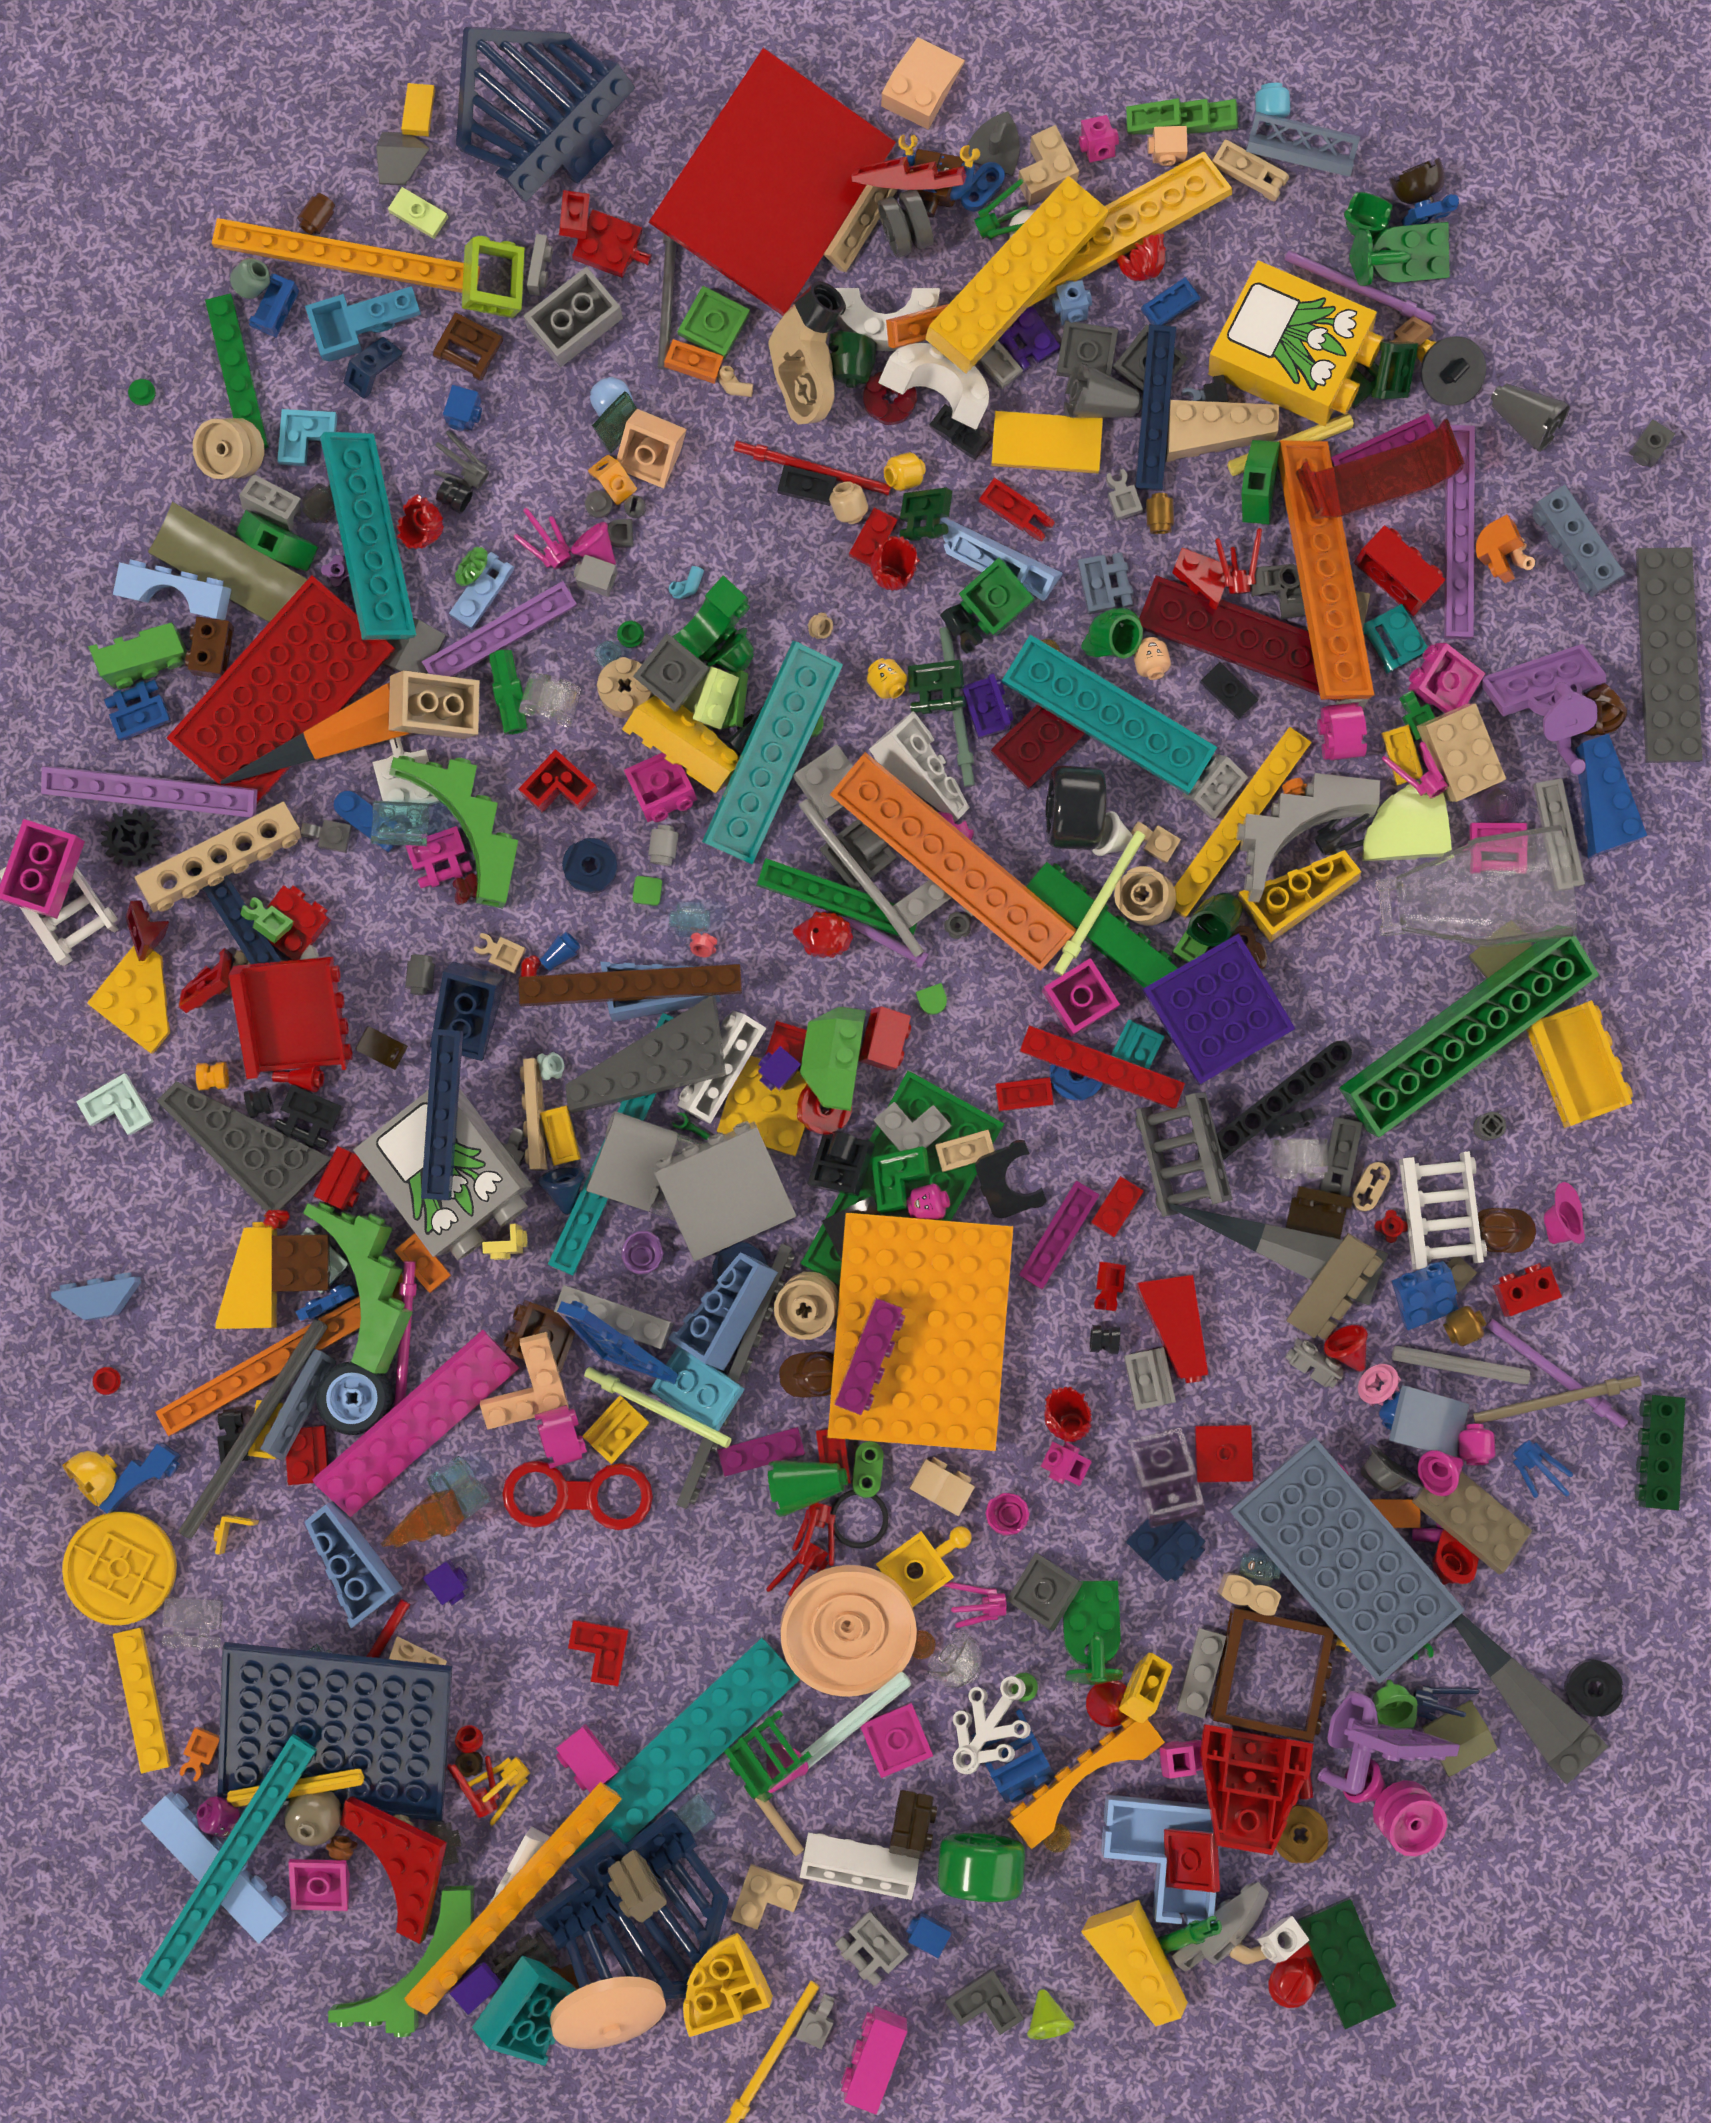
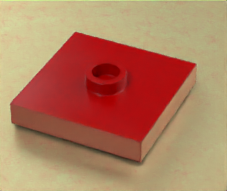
M1251 1425L1195 1426L1196 1482H1253Z
M1177 1828L1164 1829L1165 1856L1167 1857L1166 1887L1213 1893L1219 1892V1855L1214 1832Z

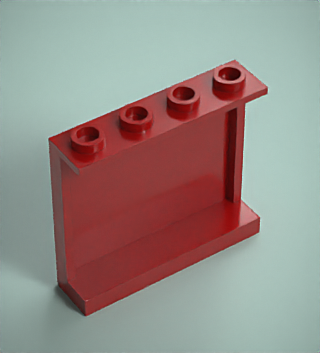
M333 957L232 967L229 973V980L246 1079L258 1078L260 1072L298 1069L314 1065L319 1067L341 1065L342 1070H346L349 1060L353 1059L351 1043L347 1044L345 1034L349 1033L347 1018L342 1016L341 1008L345 1006L344 994L338 991L337 982H340L341 979L340 969L338 965L334 966Z

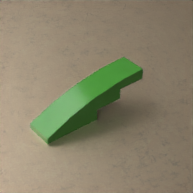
M1179 98L1126 106L1128 134L1150 135L1153 134L1154 127L1187 126V134L1238 129V106L1236 99L1209 103L1208 99L1180 102Z

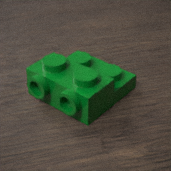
M1000 557L959 593L963 599L960 603L970 615L973 612L980 619L978 625L987 635L992 633L995 636H998L1017 619L1016 616L1036 600Z

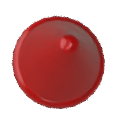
M1355 1324L1337 1329L1325 1341V1354L1357 1371H1364L1366 1368L1367 1330L1363 1326Z
M1117 1680L1094 1685L1086 1698V1709L1090 1718L1095 1723L1104 1727L1121 1725V1722L1128 1717L1119 1710L1127 1686Z

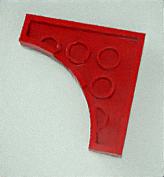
M351 1796L345 1800L340 1825L363 1840L385 1868L397 1903L396 1933L420 1944L427 1936L447 1842Z

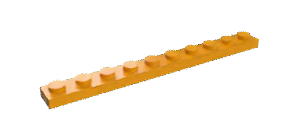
M217 218L212 238L214 248L462 293L464 263L226 219ZM478 266V280H479V275H480V271H481V269H480L479 266Z
M602 1782L591 1791L407 1994L404 1999L408 2006L427 2015L437 2005L451 1987L456 1984L461 1976L476 1962L480 1955L495 1941L499 1934L515 1919L518 1913L534 1898L537 1892L553 1877L556 1871L573 1855L575 1850L622 1800L616 1791Z

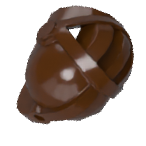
M1607 684L1596 685L1583 693V696L1596 703L1597 721L1590 730L1580 734L1596 736L1612 733L1625 721L1627 708L1620 697Z

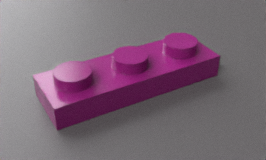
M798 1427L731 1445L728 1448L717 1449L724 1477L768 1465L771 1461H783L805 1454Z

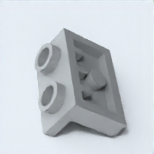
M1214 754L1189 795L1183 793L1182 796L1186 800L1193 801L1209 818L1216 819L1248 776L1227 756Z

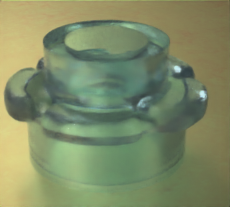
M604 641L595 649L597 662L603 667L619 659L622 654L620 647L612 641ZM607 652L611 653L609 657L606 656Z

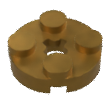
M1299 1804L1293 1805L1276 1850L1285 1860L1291 1863L1314 1862L1327 1849L1329 1841L1327 1823L1313 1808ZM1296 1828H1306L1307 1830L1304 1833L1307 1837L1306 1840L1298 1839L1294 1841L1295 1834L1293 1831Z

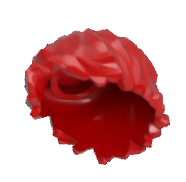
M1151 234L1149 237H1144L1143 244L1135 243L1137 248L1132 249L1125 256H1119L1116 261H1118L1121 272L1133 281H1145L1157 277L1165 264L1166 248L1163 242L1164 234Z
M418 494L408 499L406 505H403V511L406 516L400 517L398 520L399 525H397V529L400 532L397 538L401 539L408 549H422L426 545L432 544L440 537L444 528L443 517L439 509L430 503L427 497L421 498L422 496Z
M890 536L888 539H884L883 544L878 545V549L874 550L871 559V573L879 587L898 591L908 585L917 570V564L920 562V559L917 557L916 548L908 540H905L904 537L898 538L897 536Z
M1059 1387L1058 1389H1052V1393L1048 1394L1045 1398V1425L1054 1436L1065 1442L1081 1440L1083 1437H1086L1092 1428L1091 1408L1088 1406V1402L1084 1401V1393L1081 1394L1072 1387Z

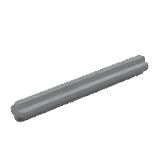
M1394 1346L1392 1351V1359L1394 1361L1525 1385L1530 1380V1371L1526 1369L1402 1346Z

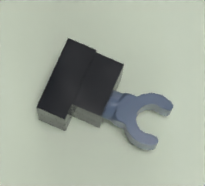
M1224 375L1213 376L1212 383L1204 384L1201 391L1185 388L1181 393L1182 396H1192V401H1229Z

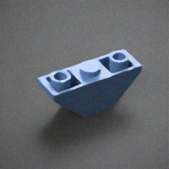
M131 1272L114 1275L115 1280L104 1282V1278L87 1280V1286L77 1287L76 1283L64 1284L59 1286L60 1291L51 1292V1296L83 1320H96L117 1316L141 1284V1278L132 1277Z

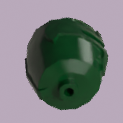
M848 331L830 333L829 349L832 351L830 355L834 380L846 384L848 388H855L857 385L868 383L876 360L877 343L868 336Z
M1223 892L1206 899L1191 917L1188 929L1186 930L1187 934L1198 943L1206 946H1218L1232 936L1239 924L1243 909L1241 901L1233 895ZM1198 924H1199L1203 929H1205L1206 931H1208V933L1204 932V931L1198 926Z

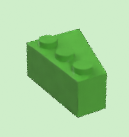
M172 622L140 631L138 637L128 641H123V638L119 637L113 639L114 645L98 649L97 644L88 646L100 677L114 689H125L132 686L133 681L142 677L143 679H150L157 676L159 670L167 667L174 669L182 666L187 650L178 628Z

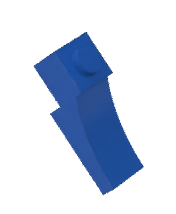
M157 1443L144 1463L138 1459L131 1460L114 1484L112 1492L101 1503L99 1508L107 1514L115 1512L120 1504L144 1483L155 1477L158 1480L165 1479L167 1476L172 1477L180 1466V1463L177 1461L181 1455L165 1443Z

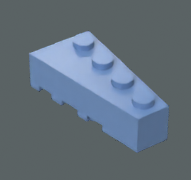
M600 962L602 972L698 967ZM713 995L716 998V1002H721L720 995ZM709 996L609 1001L607 1004L612 1021L617 1022L690 1008Z
M740 1252L717 1279V1286L711 1292L707 1291L701 1298L702 1303L694 1313L689 1312L683 1320L684 1325L678 1332L673 1331L668 1339L703 1363L725 1370L778 1272L761 1261Z
M333 1501L324 1505L304 1521L315 1548L324 1561L328 1578L332 1580L337 1591L339 1603L344 1607L350 1628L359 1624L403 1589L351 1519Z

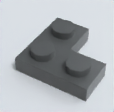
M993 1968L945 1999L947 2006L960 2026L983 2011L986 2012L999 2035L1024 2020L1021 2012Z

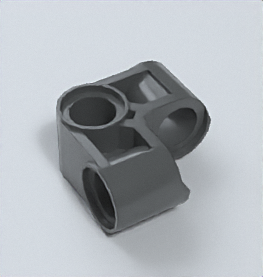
M1286 564L1256 567V584L1250 585L1252 597L1269 594L1277 595L1281 619L1306 616L1297 565ZM1282 574H1291L1295 579V583H1285Z

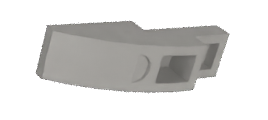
M1259 1881L1257 1883H1250L1242 1888L1241 1894L1233 1900L1228 1899L1222 1902L1217 1907L1218 1910L1214 1912V1916L1217 1917L1216 1921L1220 1920L1222 1925L1220 1934L1208 1937L1204 1943L1198 1945L1190 1944L1178 1949L1177 1953L1172 1956L1176 1965L1187 1972L1205 1958L1213 1965H1216L1229 1955L1245 1938L1257 1921L1269 1895L1268 1890Z

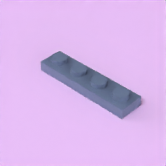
M313 1349L286 1402L280 1409L271 1430L266 1435L264 1443L260 1448L261 1450L284 1461L316 1401L317 1389L322 1378L335 1366L336 1360L317 1349Z

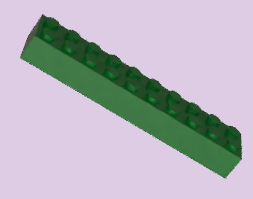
M1556 927L1340 1086L1339 1090L1360 1122L1363 1123L1362 1125L1365 1130L1380 1138L1598 977L1599 973L1573 931Z

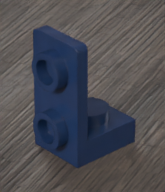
M381 337L349 360L343 383L365 399L371 394L376 375L401 358L403 351L385 337Z

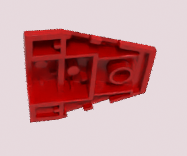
M1204 1724L1200 1756L1216 1846L1273 1855L1287 1825L1286 1820L1293 1805H1296L1304 1781H1307L1310 1774L1313 1743L1278 1739Z

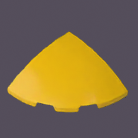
M738 1933L722 1939L709 1948L701 1960L696 1963L687 1982L686 1999L683 2003L684 2021L688 2035L692 2037L742 2021L743 2015L768 2008L771 2005L773 1995L752 1952Z

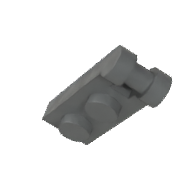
M1334 1117L1319 1186L1320 1191L1348 1196L1362 1122ZM1333 1174L1342 1176L1340 1183L1331 1182Z

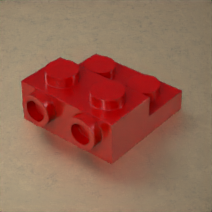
M283 885L267 907H275L293 921V925L276 943H273L271 940L269 942L292 960H300L309 944L313 945L331 919L325 915L328 910L314 901L311 905L303 899L306 894L292 885L289 889Z

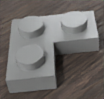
M895 1102L873 1119L899 1151L921 1146L927 1148L951 1127L950 1123L934 1105L913 1123Z

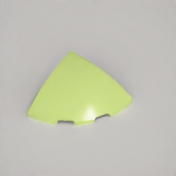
M1409 784L1396 794H1392L1378 808L1372 824L1367 828L1363 843L1362 861L1416 860L1418 858L1446 857L1452 853L1451 835L1444 793L1442 792L1440 795L1430 799L1427 793L1420 796L1418 791Z

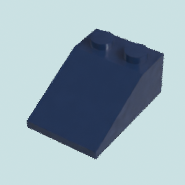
M452 962L443 971L433 1029L463 1031L462 1056L483 1061L500 1005L505 975Z

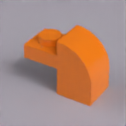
M1508 514L1488 524L1481 531L1476 542L1478 559L1485 566L1488 565L1494 578L1499 577L1505 584L1515 579L1505 555L1525 545L1515 522Z

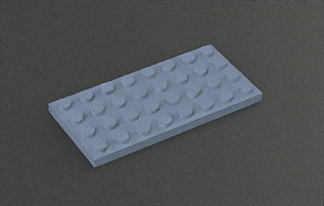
M1315 1437L1311 1438L1229 1509L1232 1515L1379 1684L1465 1611Z

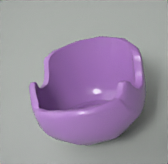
M649 1231L633 1233L627 1237L621 1249V1258L624 1265L632 1273L638 1275L649 1274L658 1268L664 1254L659 1237Z

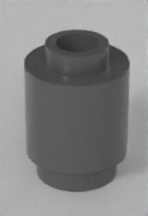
M413 954L410 961H407L405 988L410 989V994L427 995V991L433 990L435 964L432 963V956Z

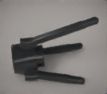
M1370 814L1362 815L1338 831L1332 828L1341 819L1331 820L1325 827L1318 830V835L1314 837V841L1324 856L1329 853L1334 855L1344 850L1347 851L1363 846L1364 839L1339 846L1343 842L1340 836L1368 819Z

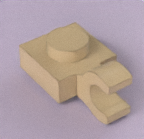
M1137 822L1131 831L1132 835L1136 831L1142 832L1146 836L1143 840L1146 842L1143 851L1165 864L1169 861L1181 840L1158 825L1154 831H1151L1146 825Z

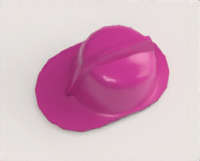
M1566 1182L1558 1184L1555 1191V1204L1544 1214L1548 1239L1552 1244L1571 1240L1574 1243L1581 1244L1585 1239L1582 1205L1575 1189Z

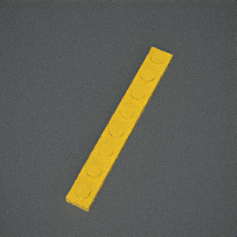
M1291 727L1287 729L1174 886L1176 892L1174 911L1184 918L1187 917L1241 840L1236 839L1238 824H1243L1246 814H1261L1312 743Z

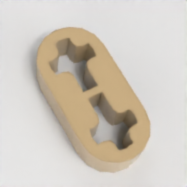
M1372 1163L1362 1173L1351 1195L1353 1198L1352 1206L1356 1210L1364 1212L1376 1206L1390 1179V1170L1384 1163ZM1380 1168V1174L1384 1178L1383 1180L1378 1179L1372 1186L1370 1183L1373 1175L1370 1174V1171ZM1367 1188L1371 1190L1368 1195V1199L1371 1200L1370 1204L1359 1205L1360 1199L1357 1198L1358 1194H1364Z

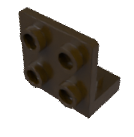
M1302 1186L1294 1187L1285 1228L1341 1239L1346 1210L1351 1209L1353 1198Z

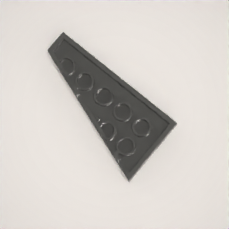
M713 995L709 996L565 1084L568 1111L576 1113L726 1076L716 998Z

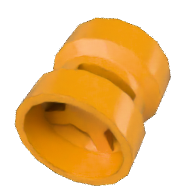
M216 1062L215 1065L211 1066L207 1063H197L195 1074L198 1090H209L210 1087L228 1089L229 1069L227 1062Z

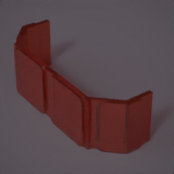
M1447 418L1442 421L1436 430L1412 443L1318 472L1311 471L1308 462H1305L1297 470L1296 476L1312 518L1332 519L1432 488L1434 485L1460 473L1465 462Z

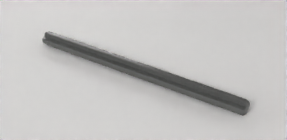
M315 1319L221 1463L180 1527L179 1533L182 1536L191 1539L197 1532L325 1333L328 1326L321 1320Z

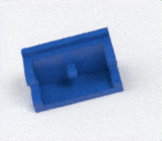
M272 273L268 289L255 315L249 319V326L277 338L299 293V289L294 281Z

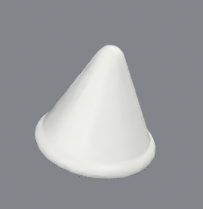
M1113 811L1106 813L1101 844L1092 850L1097 856L1125 851L1133 837L1117 813Z

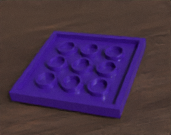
M1239 934L1142 990L1198 1085L1296 1029Z

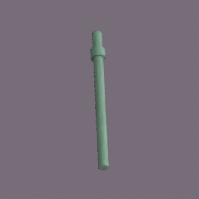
M942 627L939 631L944 661L955 660L951 631L947 627ZM960 689L954 690V697H960ZM959 707L952 711L959 754L956 756L958 767H961L964 787L975 786L972 770L974 759L973 753L969 751L963 707Z

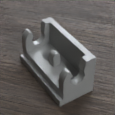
M254 474L239 495L243 510L248 509L290 532L294 527V516L299 517L301 514V498Z

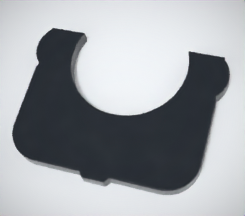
M1015 1140L1009 1146L983 1155L976 1161L975 1170L981 1183L980 1189L983 1196L987 1199L992 1214L997 1218H1007L1030 1208H1039L1047 1202L1042 1187L1035 1192L1022 1194L1013 1191L1006 1183L1005 1176L1009 1165L1016 1158L1030 1154L1025 1140Z

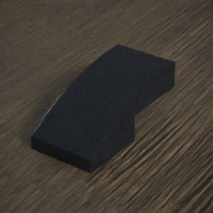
M944 404L929 424L930 428L967 456L976 460L991 440L990 435L978 427L974 429L953 419L952 408Z

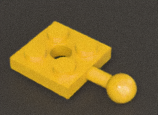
M957 1526L951 1530L949 1539L934 1549L923 1532L920 1531L877 1562L876 1565L883 1574L889 1576L903 1589L913 1608L954 1578L941 1558L954 1548L963 1549L967 1547L971 1542L972 1536L966 1527ZM913 1562H917L923 1567V1574L916 1579L909 1577L907 1574V1567Z

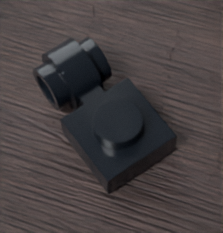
M235 1408L223 1410V1413H218L219 1429H225L227 1435L217 1436L220 1464L241 1433H237L238 1428L244 1425L242 1411H236ZM247 1452V1454L245 1455V1457L243 1458L242 1461H248V1460H250V1456H248V1452Z

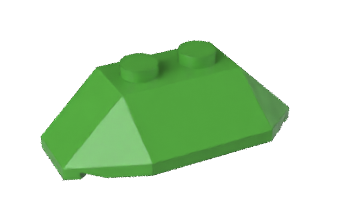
M837 1007L808 1022L800 1074L818 1097L823 1107L851 1111L866 1010Z

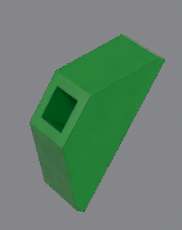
M1252 440L1245 463L1241 493L1243 522L1270 525L1280 442Z
M248 509L245 510L235 533L254 550L276 561L305 571L310 569L319 546Z

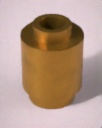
M1154 493L1151 495L1152 498L1146 500L1147 527L1150 528L1151 534L1171 533V527L1174 526L1173 498L1168 497L1167 493Z

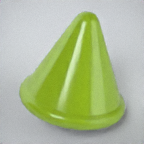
M1045 1989L1039 1990L1027 2036L1033 2040H1042L1070 2032L1075 2026L1074 2022L1068 2018Z

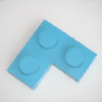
M282 409L278 449L279 465L307 466L308 441H321L320 436L323 432H336V412Z

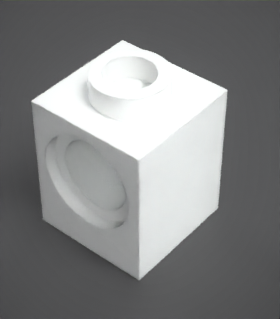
M1293 1916L1281 1919L1257 1939L1261 1944V1950L1265 1957L1274 1963L1287 1960L1309 1941ZM1279 1934L1284 1938V1948L1278 1944Z

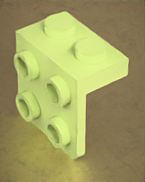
M711 667L683 705L690 712L694 713V720L721 730L739 677Z

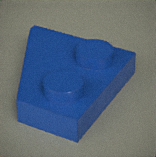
M343 1283L331 1289L330 1295L322 1299L317 1297L307 1302L305 1307L295 1312L300 1322H311L359 1296L358 1291L354 1285L346 1286Z

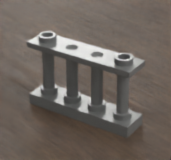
M1206 1092L1186 1095L1184 1106L1153 1114L1152 1107L1135 1109L1137 1114L1136 1125L1142 1134L1157 1194L1156 1206L1161 1212L1162 1217L1178 1214L1177 1211L1169 1207L1170 1204L1180 1205L1207 1197L1211 1199L1212 1205L1233 1200ZM1186 1116L1191 1118L1193 1126L1191 1133L1160 1141L1156 1127L1157 1124ZM1193 1143L1198 1145L1200 1153L1198 1160L1166 1167L1163 1151ZM1200 1170L1205 1173L1207 1181L1205 1187L1173 1195L1169 1178Z

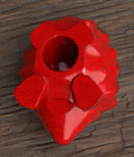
M816 911L811 918L795 927L792 931L793 935L804 945L805 952L813 957L834 958L836 955H842L844 951L849 949L853 939L852 929L848 921L836 913H826L824 911Z

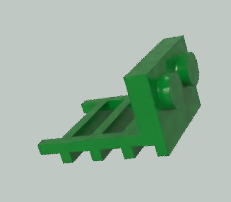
M780 1710L771 1717L768 1716L762 1724L754 1727L744 1738L741 1737L735 1745L724 1751L730 1760L729 1766L738 1777H742L746 1783L744 1788L753 1800L757 1798L763 1802L768 1801L774 1796L768 1792L770 1789L813 1757L808 1751L799 1758L775 1723L784 1716ZM768 1727L772 1729L794 1761L787 1768H785L762 1734ZM755 1737L780 1771V1774L773 1779L748 1744Z

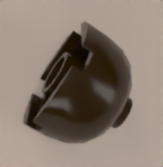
M1440 157L1435 158L1434 165L1427 161L1401 172L1404 174L1399 175L1398 180L1395 179V176L1390 177L1389 182L1395 196L1406 204L1419 203L1429 199L1431 203L1434 202L1433 196L1441 191L1445 180L1444 168Z

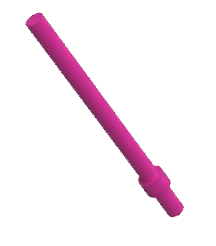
M404 1261L403 1282L400 1283L399 1295H402V1302L405 1303L404 1308L412 1311L413 1296H416L417 1284L414 1283L415 1261ZM412 1315L398 1345L394 1407L406 1397Z

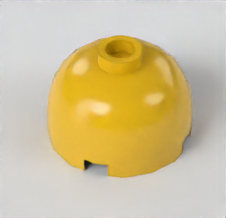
M84 1451L73 1456L62 1465L70 1479L73 1478L79 1486L77 1488L93 1505L98 1507L112 1492L114 1484L118 1480L114 1471L117 1464L108 1454L102 1457L95 1451Z

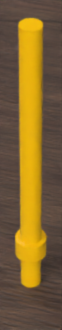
M809 1982L740 2099H736L731 2106V2114L725 2123H739L740 2119L746 2117L750 2110L749 2104L819 1990L820 1986L815 1982Z

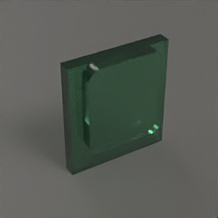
M625 391L592 425L609 453H612L621 444L626 422L637 410L631 397Z

